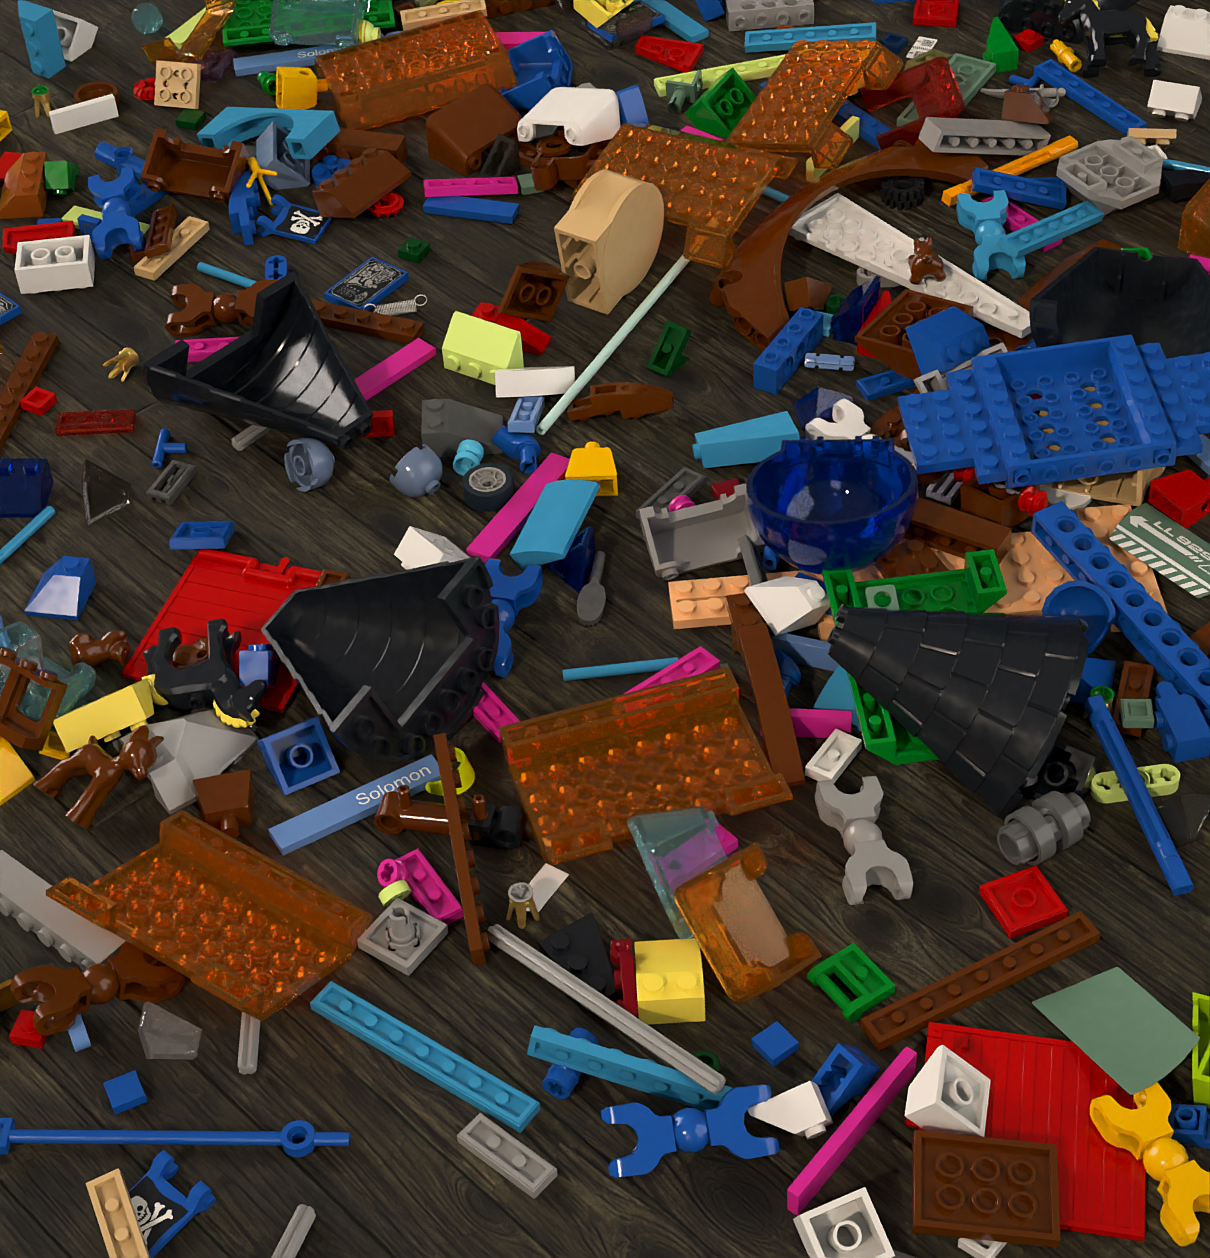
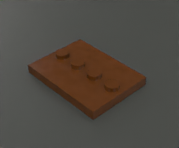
M914 1130L912 1138V1233L1058 1248L1061 1240L1057 1145Z

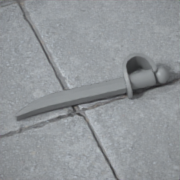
M1043 84L1040 85V88H1029V90L1036 91L1048 108L1056 106L1060 97L1066 94L1064 88H1044ZM981 88L980 92L992 97L1004 98L1005 91L1009 89Z

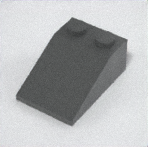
M451 399L422 400V443L428 445L438 457L456 456L459 444L467 439L480 443L484 448V454L503 453L491 441L493 436L503 426L502 415Z

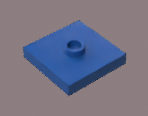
M181 522L169 540L170 549L225 548L235 531L234 522Z

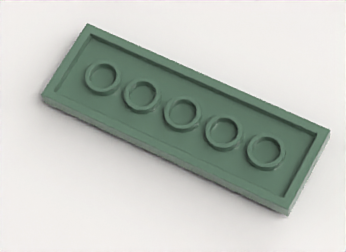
M955 53L897 118V127L920 133L926 117L956 118L996 72V63Z

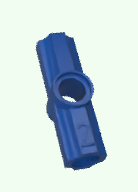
M104 141L97 144L94 152L97 160L116 168L119 176L122 168L133 166L137 178L142 180L140 177L145 160L134 156L132 148H117Z

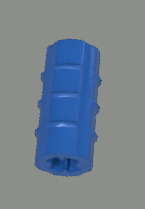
M575 1028L569 1034L571 1037L583 1038L598 1045L597 1038L586 1029ZM553 1063L548 1068V1073L542 1082V1086L553 1097L566 1099L570 1096L575 1085L578 1084V1080L583 1072Z

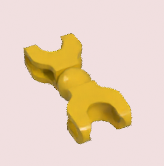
M1156 1082L1150 1087L1134 1094L1133 1099L1138 1109L1130 1110L1124 1108L1110 1095H1103L1092 1099L1090 1116L1103 1139L1115 1147L1130 1151L1137 1161L1143 1159L1146 1172L1154 1180L1160 1181L1157 1189L1163 1198L1160 1221L1166 1231L1179 1246L1184 1247L1195 1243L1200 1231V1224L1194 1212L1202 1211L1210 1214V1172L1201 1169L1195 1160L1188 1162L1186 1149L1177 1140L1171 1139L1174 1130L1168 1122V1116L1171 1112V1100Z

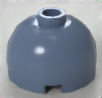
M309 437L294 439L288 443L287 446L291 447L289 452L285 453L284 461L291 483L297 482L302 486L297 489L303 492L315 490L325 485L332 476L335 462L334 456L326 444L318 439Z
M422 444L424 447L422 450L415 447L409 451L395 466L398 470L396 476L390 475V483L406 496L415 498L424 496L427 493L431 495L440 487L441 483L439 481L442 477L443 466L438 455L426 444Z

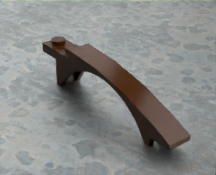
M746 593L725 596V602L731 621L733 654H741L749 674L761 726L768 775L771 774L775 789L805 784V777L767 625L763 623L761 614Z

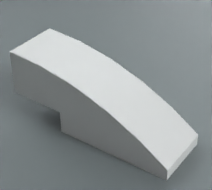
M575 366L523 367V369H497L495 371L496 397L565 394L575 382Z

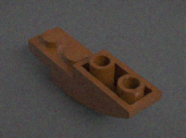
M617 382L593 385L590 389V396L574 399L568 405L567 414L570 421H585L592 416L601 414L611 415L620 410L623 419H637L644 416V414L653 412L664 413L673 408L674 394L670 390L641 383Z

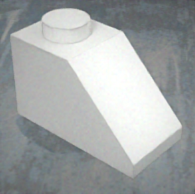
M808 1081L772 1097L766 1102H761L748 1108L750 1116L801 1137L806 1135L807 1139L824 1134L826 1132L825 1126L833 1123L819 1087L812 1081Z

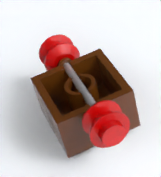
M973 467L953 469L954 479L957 482L964 483L960 485L961 512L1012 528L1026 518L1033 517L1034 513L1048 506L1047 493L1040 490V484L1006 489L1004 481L978 484Z

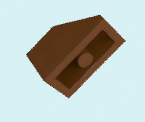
M809 277L785 282L788 312L795 314L800 307L813 311L822 310L831 292V284Z

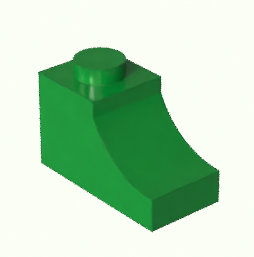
M45 161L46 190L53 192V195H67V191H74L75 178L79 175V165L69 161Z

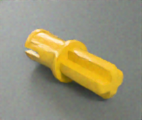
M1058 39L1053 40L1050 49L1056 54L1058 61L1064 63L1071 72H1077L1082 66V61L1074 55L1071 47H1067Z

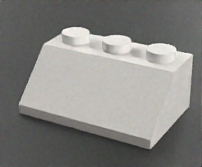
M1170 5L1164 18L1156 51L1210 60V12L1204 9L1185 8L1182 5Z

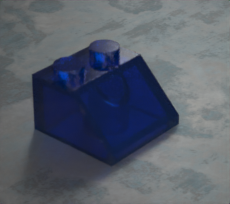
M873 277L852 290L846 300H842L840 310L837 314H833L830 322L834 340L857 345L855 336L880 299L881 277Z
M0 458V518H35L45 509L54 484L47 459Z

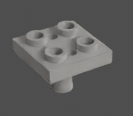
M396 898L357 939L358 948L409 976L449 932L447 924Z

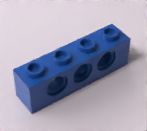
M800 307L753 363V388L774 395L778 394L804 362L806 353H811L823 339L824 314Z

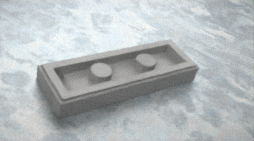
M481 1113L457 1135L459 1144L533 1199L558 1176L557 1168Z

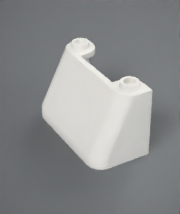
M575 87L551 89L519 121L517 126L518 141L527 142L532 141L534 138L551 135L558 126H564L565 138L570 144L577 146L621 137L618 97L610 89Z

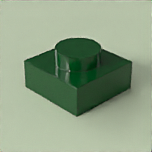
M409 237L397 250L398 258L419 264L431 251L429 242Z

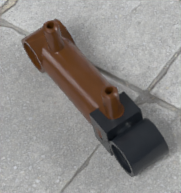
M400 785L397 788V792L389 791L382 796L374 818V824L380 831L387 834H398L403 830L450 836L445 804L411 800L410 788L407 785ZM481 794L473 796V808L466 807L467 813L461 814L462 822L468 821L471 835L470 844L492 848L494 843L496 846L506 850L517 848L521 843L525 830L527 815L521 809L513 806H504L497 813L496 804L485 803V797Z

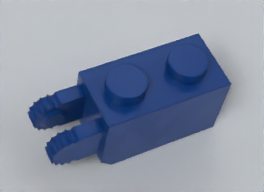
M1167 681L1159 682L1156 686L1157 697L1155 696L1153 727L1155 730L1158 729L1161 734L1164 750L1166 752L1169 751L1174 763L1209 757L1210 729L1194 697L1188 694L1179 695L1174 685H1172L1173 683Z

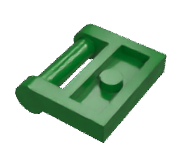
M855 943L850 944L817 964L807 974V979L814 986H819L842 1010V1016L849 1023L857 1021L865 1011L895 993V984ZM835 973L858 998L851 1001L828 976Z

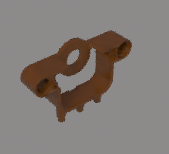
M558 126L550 138H546L537 144L538 155L530 166L534 188L538 191L549 190L556 185L558 180L585 179L591 176L596 169L608 168L609 162L603 159L614 158L616 152L609 149L622 147V141L608 139L583 146L572 145L565 138L564 126ZM572 149H575L576 152H586L577 157H553L566 154Z

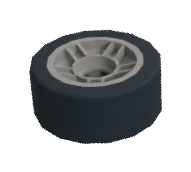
M486 463L477 465L464 474L462 486L465 502L477 511L491 512L500 510L514 495L512 474L504 466Z

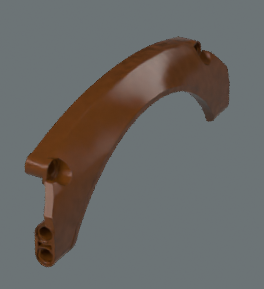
M919 139L916 140L914 146L907 141L898 140L891 147L850 161L809 183L768 214L742 241L716 277L709 293V299L716 306H726L727 312L734 316L733 322L738 332L756 348L764 351L790 320L781 288V260L787 236L801 215L816 201L848 184L887 176L926 177L958 185L972 179V172L975 167L989 170L988 165L976 154L933 152Z

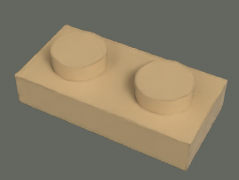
M1129 128L1127 137L1132 136L1144 145L1148 142L1156 143L1160 147H1166L1176 140L1177 129Z

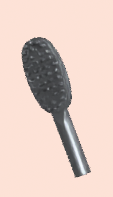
M602 551L595 552L590 583L582 588L577 600L579 620L584 626L587 625L588 627L590 625L594 627L595 624H598L605 607L606 594L604 587L601 585L606 555Z

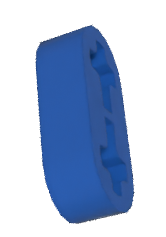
M275 255L266 260L265 280H279L289 274L287 259L284 256Z

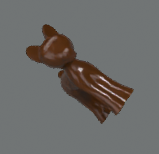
M144 725L139 726L131 733L129 740L124 744L119 755L113 758L98 745L97 738L92 735L87 744L71 757L57 763L46 775L34 782L33 785L42 792L57 799L70 779L75 776L90 774L93 778L73 807L65 814L72 822L88 830L102 802L119 783L126 770H130L138 780L148 776L149 770L156 763V747L164 740V737L154 736L148 739V727Z

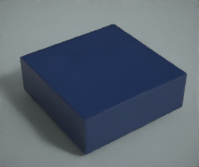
M889 32L878 44H880L883 51L898 55L908 45V38Z

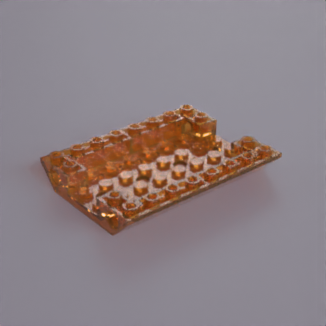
M481 10L315 56L314 68L319 78L325 79L328 89L331 90L334 96L337 112L345 128L354 130L381 127L393 121H402L407 117L441 109L486 83L494 86L498 91L502 88L508 90L511 87L518 86L508 52Z

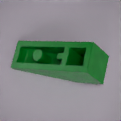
M994 17L986 43V52L983 53V60L996 63L995 73L1017 70L1019 49L1000 19Z

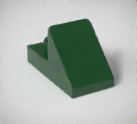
M667 320L647 368L670 377L690 359L682 355L692 331Z

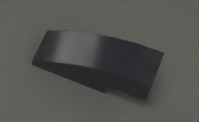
M1197 170L1162 172L1160 189L1170 201L1186 198L1191 205L1210 201V173Z

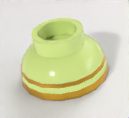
M361 20L359 46L360 50L365 52L371 50L374 45H380L381 31L379 27H374L371 22Z

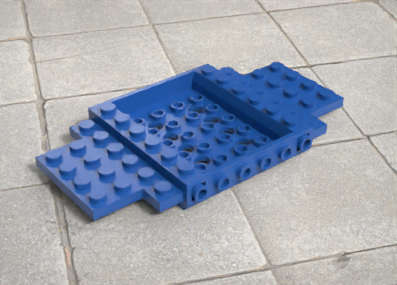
M1131 334L972 357V369L946 373V382L949 390H937L935 392L898 397L899 411L918 474L973 467L978 484L1004 481L1006 489L1173 466L1177 456L1202 453L1203 444L1199 434L1210 433V352L1166 359L1160 343H1146L1136 346ZM1091 386L1094 387L1096 390L1092 392H1086V390L1082 389V387ZM1039 394L1042 397L1032 400L1028 395ZM1099 403L1102 407L1093 409L1088 404ZM1042 410L1046 411L1048 414L1046 416L1039 417L1034 412ZM1105 420L1109 424L1105 426H1099L1097 423H1095V421ZM1052 428L1054 432L1044 434L1040 429ZM1104 437H1111L1116 441L1107 444L1105 441L1101 439ZM1057 445L1060 449L1058 451H1050L1046 447Z

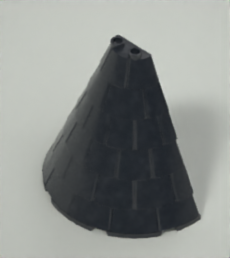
M294 271L257 293L253 324L250 331L191 368L187 369L189 345L184 340L178 341L143 363L144 382L151 388L150 394L164 404L215 414L219 417L243 421L256 426L277 429L280 432L315 438L325 443L340 446L343 450L348 449L359 436H367L372 429L370 421L373 413L360 392L348 366L345 365L335 342L330 339L309 295L305 294L297 277L298 274Z
M474 556L450 563L444 561L391 574L380 573L358 579L353 578L294 590L261 628V632L276 650L281 661L288 668L294 680L301 686L319 716L325 721L329 731L338 741L348 749L368 758L386 762H400L425 755V750L435 745L433 735L446 733L448 741L473 714L474 708L478 706L485 692L480 688L486 672L493 671L499 643L500 622L498 605L492 603L489 590L494 586L481 557Z
M842 604L835 616L838 625L834 626L827 640L831 644L828 655L851 675L884 709L889 711L913 737H918L973 793L977 792L997 813L998 817L1005 820L1006 816L1013 811L1022 799L1023 792L1021 791L1026 786L1029 778L1035 779L1067 717L1063 711L1069 702L1070 696L1073 697L1076 694L1086 661L1089 638L1084 635L1088 630L1087 622L1076 615L887 610L886 608L848 607Z

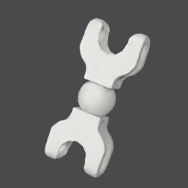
M841 399L833 406L832 416L836 423H829L821 418H815L806 424L805 433L807 439L825 453L864 452L865 466L871 468L870 474L876 477L879 493L896 504H901L910 492V485L906 479H910L908 471L914 462L912 452L904 451L903 448H899L892 443L887 446L880 436L870 434L871 428L863 421L864 414L862 409L849 400Z

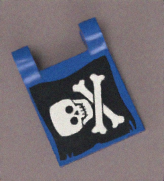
M274 195L271 203L277 205L272 208L271 212L274 215H278V217L272 222L266 216H259L256 224L261 226L257 230V235L266 237L270 234H275L316 245L333 217H321L318 210L291 204L283 196Z
M165 1150L155 1157L149 1171L128 1191L151 1258L197 1213L207 1210L216 1201V1198L210 1193L211 1189L202 1181H199L191 1189L188 1198L166 1180L178 1172L179 1167L173 1162L174 1158Z

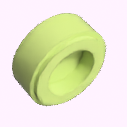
M400 880L384 888L378 897L384 907H389L396 898L403 900L412 891L406 881Z

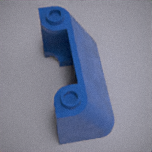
M553 30L507 50L504 63L506 69L512 72L514 76L511 89L507 91L505 88H502L499 92L517 111H530L551 89L570 87L573 72L572 61Z

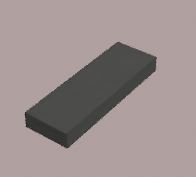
M683 467L635 511L636 518L640 520L639 509L653 506L655 513L661 514V509L667 508L669 512V505L675 497L687 495L691 498L706 484V476Z

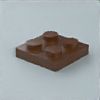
M922 537L871 554V563L878 569L884 579L949 571Z

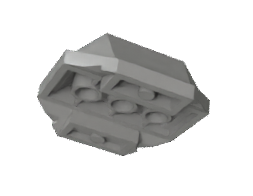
M1132 136L1123 137L1121 140L1097 141L1061 156L1057 167V176L1063 180L1072 194L1083 202H1090L1107 215L1159 193L1163 157Z

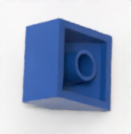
M318 717L310 718L257 740L267 768L284 796L340 773Z

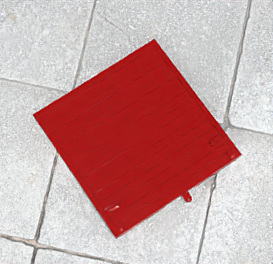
M199 549L121 672L122 678L141 681L142 677L148 676V666L143 654L151 646L158 645L160 630L175 627L179 629L182 635V643L178 647L193 645L199 638H208V621L224 619L228 623L230 635L240 631L242 636L240 647L234 656V671L239 680V651L248 650L249 645L270 644L261 632V628L294 590L315 587L322 571L297 566L287 568L290 563L287 557L282 558L278 566L259 563V560L253 557L213 549ZM172 660V665L176 668L178 664ZM281 660L275 685L268 686V693L263 698L260 708L284 714L300 685L294 680L290 671Z
M929 1022L925 1064L937 1047L944 1045L991 1080L984 1137L1057 1145L1060 1229L1144 1241L1146 1170L1143 1165V1159L1137 1161L1130 1151L1115 1147L1106 1142L1090 1116L1092 1099L1103 1095H1110L1124 1108L1130 1110L1138 1109L1133 1099L1134 1094L1130 1095L1073 1041ZM906 1117L905 1123L908 1126L919 1127Z

